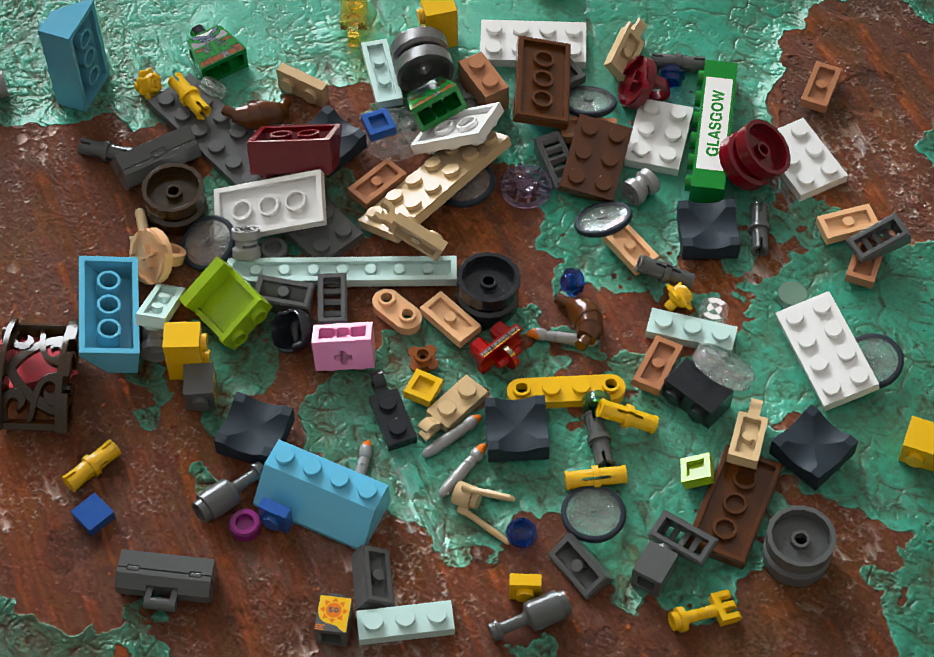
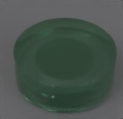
M594 390L587 393L582 398L583 412L586 413L591 410L592 416L595 418L594 409L597 408L600 399L604 398L612 402L611 395L602 390Z

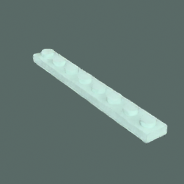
M428 256L258 258L247 261L228 258L227 263L253 288L256 286L259 274L313 283L315 287H318V274L347 273V287L456 286L457 256H440L437 262ZM327 285L324 287H341V285Z

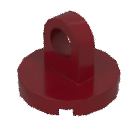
M640 55L632 59L623 71V74L626 75L624 82L620 81L618 85L620 104L629 109H638L647 99L662 102L669 98L670 84L665 78L657 76V67L654 60Z

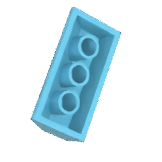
M84 0L51 11L46 20L41 22L38 29L57 104L87 112L110 75L94 0Z
M79 256V356L107 373H138L140 340L139 325H135L136 312L139 310L138 257Z
M278 439L264 463L253 505L258 508L263 497L291 508L293 523L357 550L361 545H368L391 499L389 485Z

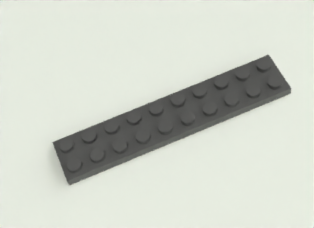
M191 73L184 78L191 86H195L200 91L201 98L211 107L212 111L208 117L201 111L200 113L204 116V119L198 120L188 106H183L179 96L171 87L148 100L149 108L172 130L189 124L195 136L194 140H197L201 157L231 186L270 179L261 178L260 175H251L247 141L255 132L233 123L231 118L222 115L221 111L225 104L214 94H210V91ZM201 86H203V87L205 88V90H206L207 92H209V93H206V92L201 88ZM277 174L275 177L286 176L287 174ZM325 198L327 225L282 234L306 257H340L363 241L364 233Z

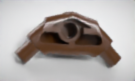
M283 98L280 103L260 100L239 106L237 109L225 104L221 114L231 118L233 123L243 126L245 129L258 130L261 126H281L282 122L289 115L288 109L292 103L287 98Z
M558 293L554 303L566 308L565 313L569 316V320L577 333L578 340L575 342V347L579 351H584L588 345H593L603 334V314L600 308L587 298L567 297Z

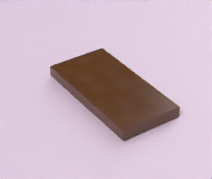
M518 35L513 108L514 122L567 130L569 125L571 44Z
M726 444L714 472V483L709 484L693 526L719 540L709 558L743 570L784 465L759 456L756 470L728 463L726 459L730 445ZM691 536L684 548L689 549L695 538ZM701 541L695 552L700 554L707 543Z

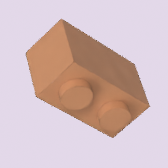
M482 51L458 61V80L467 93L474 96L477 106L500 102L503 110L508 109L509 86Z

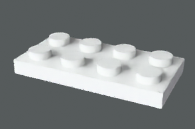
M481 20L480 52L482 51L493 67H515L516 44L518 35L571 44L570 58L580 69H586V22Z
M321 169L214 189L215 215L224 217L233 227L243 225L257 226L260 228V237L327 225L324 173ZM215 222V239L219 244L230 243V233L225 224Z
M829 291L775 313L776 319L824 412L880 389L877 378Z

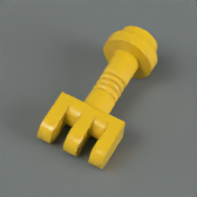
M727 589L711 593L708 598L710 603L708 606L685 611L682 606L675 607L672 612L668 613V621L673 631L678 630L682 633L689 630L690 623L716 617L720 627L740 621L742 616L739 611L732 612L737 606L734 600L727 601L732 597L730 590Z

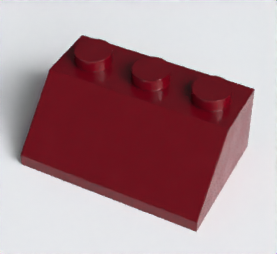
M342 125L261 126L247 141L251 175L271 178L277 174L291 175L318 169L322 170L324 176L330 175L339 164Z

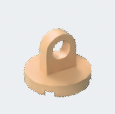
M156 227L139 230L135 233L130 243L129 257H138V280L146 285L163 283L168 278L172 267L181 266L184 263L185 249L177 244L170 243L164 232Z

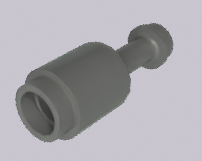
M260 461L251 463L249 471L235 481L230 482L227 479H220L197 495L196 500L191 504L197 517L203 523H207L210 520L214 522L240 503L239 493L256 480L259 482L264 465Z
M552 590L524 602L521 614L500 623L494 619L487 626L494 642L498 640L503 641V635L524 626H529L533 631H539L566 620V616L572 614V608L563 590L558 592Z

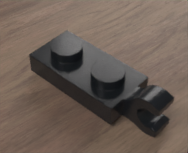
M381 370L371 373V386L375 395L369 396V404L388 451L417 443V435L398 389L388 390Z

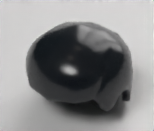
M288 309V311L278 312L275 315L272 323L271 337L274 346L279 352L297 353L308 347L312 341L314 327L310 316L301 309Z

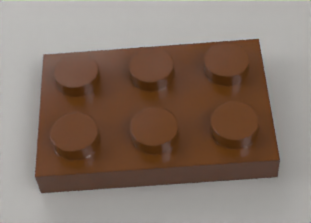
M579 114L558 190L598 202L613 201L633 128Z

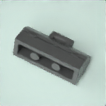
M189 124L116 155L110 165L120 184L127 191L143 184L146 176L161 165L169 163L188 164L199 159L202 155L197 140H194L195 136Z
M121 549L116 570L115 590L116 593L145 596L143 602L144 609L176 612L179 600L211 603L218 578V570L215 559ZM154 595L170 596V599L154 597Z

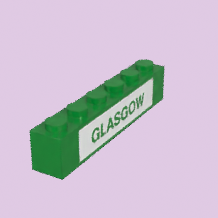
M705 60L704 70L698 71L697 86H702V90H696L694 106L699 107V111H694L692 127H696L697 132H691L689 148H694V153H689L687 169L692 170V175L686 174L684 191H689L688 201L694 203H715L723 200L726 174L720 164L718 153L721 142L731 132L738 63Z

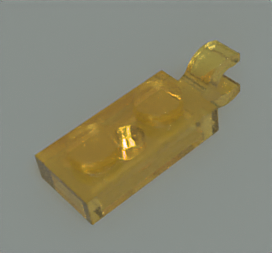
M341 0L340 28L341 30H347L348 47H359V30H367L368 0Z

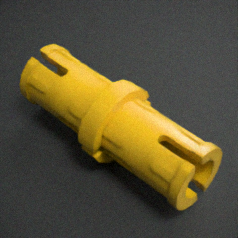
M175 73L179 81L172 75L168 80V85L177 93L183 106H188L198 120L204 119V116L200 113L201 111L208 117L212 110L201 98L200 91L195 86H191L182 73Z
M602 398L596 408V417L620 423V427L626 429L632 427L653 434L659 423L657 415L635 410V407L630 404L623 406Z
M108 439L95 452L82 457V462L64 475L62 481L68 489L76 492L93 476L98 477L106 465L120 456V449L112 440Z
M598 465L591 466V469L564 471L565 488L569 491L582 486L594 485L596 488L615 484H627L626 465L598 468ZM607 475H609V477H604V478H593V479L583 480V478L600 477V476H607Z

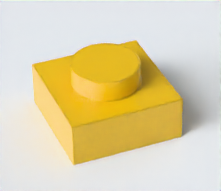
M416 369L403 391L404 398L429 408L444 386L443 379Z
M510 573L509 599H516L524 603L540 596L542 575Z

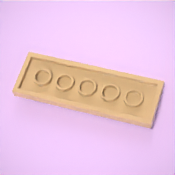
M491 130L487 135V139L480 145L472 146L470 144L455 150H440L434 156L427 159L414 173L408 175L395 189L388 192L383 199L390 201L394 205L396 214L401 212L404 215H410L421 224L512 145L510 138L507 135ZM383 199L375 206L369 208L358 219L361 229L395 243L401 241L400 238L388 231L389 227L377 223L372 218L376 211L383 215L387 214V211L380 207Z

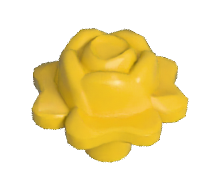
M151 68L145 71L140 70L134 87L140 95H145L146 100H150L159 94V91L162 89L161 78L157 73H153Z
M681 282L675 286L669 283L666 285L669 291V300L664 306L670 312H673L677 307H685L688 310L693 309L691 305L693 294L687 286L682 285Z

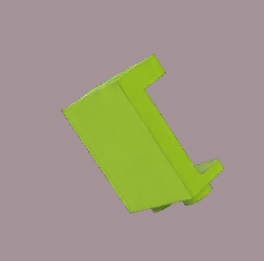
M216 257L178 299L186 308L194 311L219 337V341L233 350L247 340L248 334L257 324L262 323L266 319L268 312L273 307L229 263L219 257Z

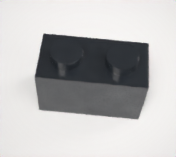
M686 357L664 379L662 395L668 403L678 406L685 411L695 423H701L709 429L731 407L734 390Z

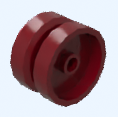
M760 119L750 121L741 127L739 131L726 137L721 142L718 153L720 164L727 177L742 190L750 192L760 189L768 184L770 180L776 179L785 173L790 167L791 161L789 147L783 135L772 124Z

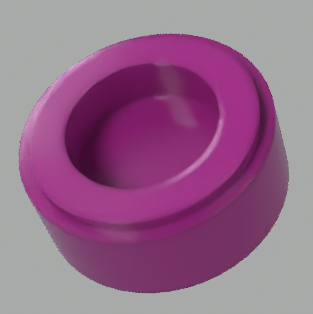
M238 510L230 518V531L235 539L246 542L255 539L259 535L261 522L258 514L253 510Z

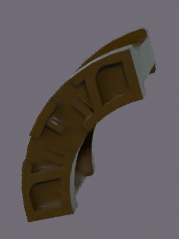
M11 318L8 326L3 327L0 349V431L2 429L68 433L74 423L75 384L69 383V379L73 370H77L80 358L79 319H71L68 324L19 323V318ZM48 348L51 349L52 353H54L55 351H60L59 355L50 356L48 354ZM41 352L46 363L58 369L57 372L49 373L42 377L36 384L34 391H32L21 379L17 369L28 358ZM10 381H11L12 385L14 386V388H12V389H9V383H10ZM48 385L55 386V391L51 394L44 390ZM11 402H18L16 409L18 414L25 410L27 402L30 404L27 419H10L8 417V408ZM38 410L54 417L55 420L36 419Z

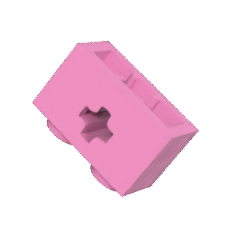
M373 322L314 325L311 343L316 371L375 368L376 345Z

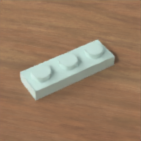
M387 38L361 43V52L377 109L403 105V95L397 83Z
M156 284L136 312L135 325L144 326L145 329L151 331L164 329V322H169L180 306L181 302L178 299L185 293V288Z
M652 308L645 337L654 339L658 335L686 347L731 357L738 327Z
M451 600L356 611L359 645L455 634Z

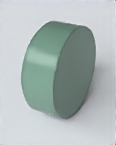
M795 281L783 283L779 287L777 294L778 303L785 309L806 301L807 298L806 288Z

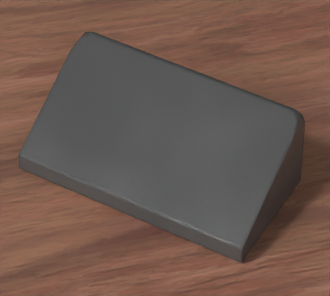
M258 275L255 290L273 306L269 312L278 313L288 311V309H301L309 316L311 315L315 284Z
M568 533L547 554L587 600L615 580L589 548L572 533Z
M361 545L351 556L355 609L368 610L394 607L389 550Z

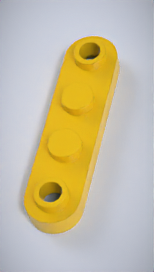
M614 374L518 378L509 383L507 387V400H519L535 395H545L546 409L597 406L602 398L619 404L624 399L626 386L623 379ZM608 385H611V386H614L615 388H608L607 386H608ZM523 389L526 390V392H523V393H520V392L517 391V390H523Z

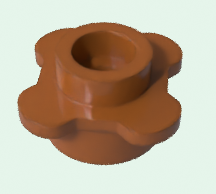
M434 345L419 348L416 346L410 347L408 349V356L411 357L409 368L414 372L416 369L427 373L435 370L438 367V361L435 359L436 347Z

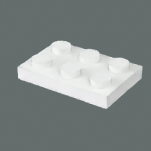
M647 99L637 110L624 159V166L636 169L647 168L652 172L678 176L694 108Z
M500 102L464 109L423 133L421 131L410 147L414 154L417 155L422 153L433 154L443 149L455 150L470 144L472 146L480 145L487 139V135L492 128L496 126L504 110Z
M804 118L778 128V131L787 142L791 156L790 167L780 177L799 202L847 181L848 174Z

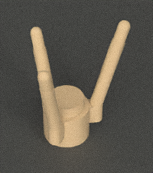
M459 481L453 490L451 503L458 506L457 513L468 517L495 538L509 545L510 540L471 512L470 509H477L479 507L482 496L509 502H515V497L501 492L478 488L477 486Z

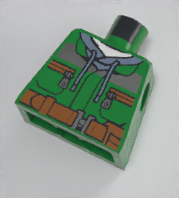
M199 24L191 29L190 35L192 37L187 41L189 55L204 86L210 85L249 66L246 47L222 26L217 25L206 30L203 25Z
M442 76L422 84L407 94L409 108L422 133L468 108L456 83Z

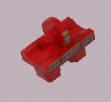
M499 321L490 329V337L494 341L488 344L482 337H478L471 342L470 353L477 360V370L484 375L495 365L498 369L506 365L512 370L519 366L520 363L517 356L522 353V349L519 347L522 343L519 338L522 328L517 324L509 327L502 321Z

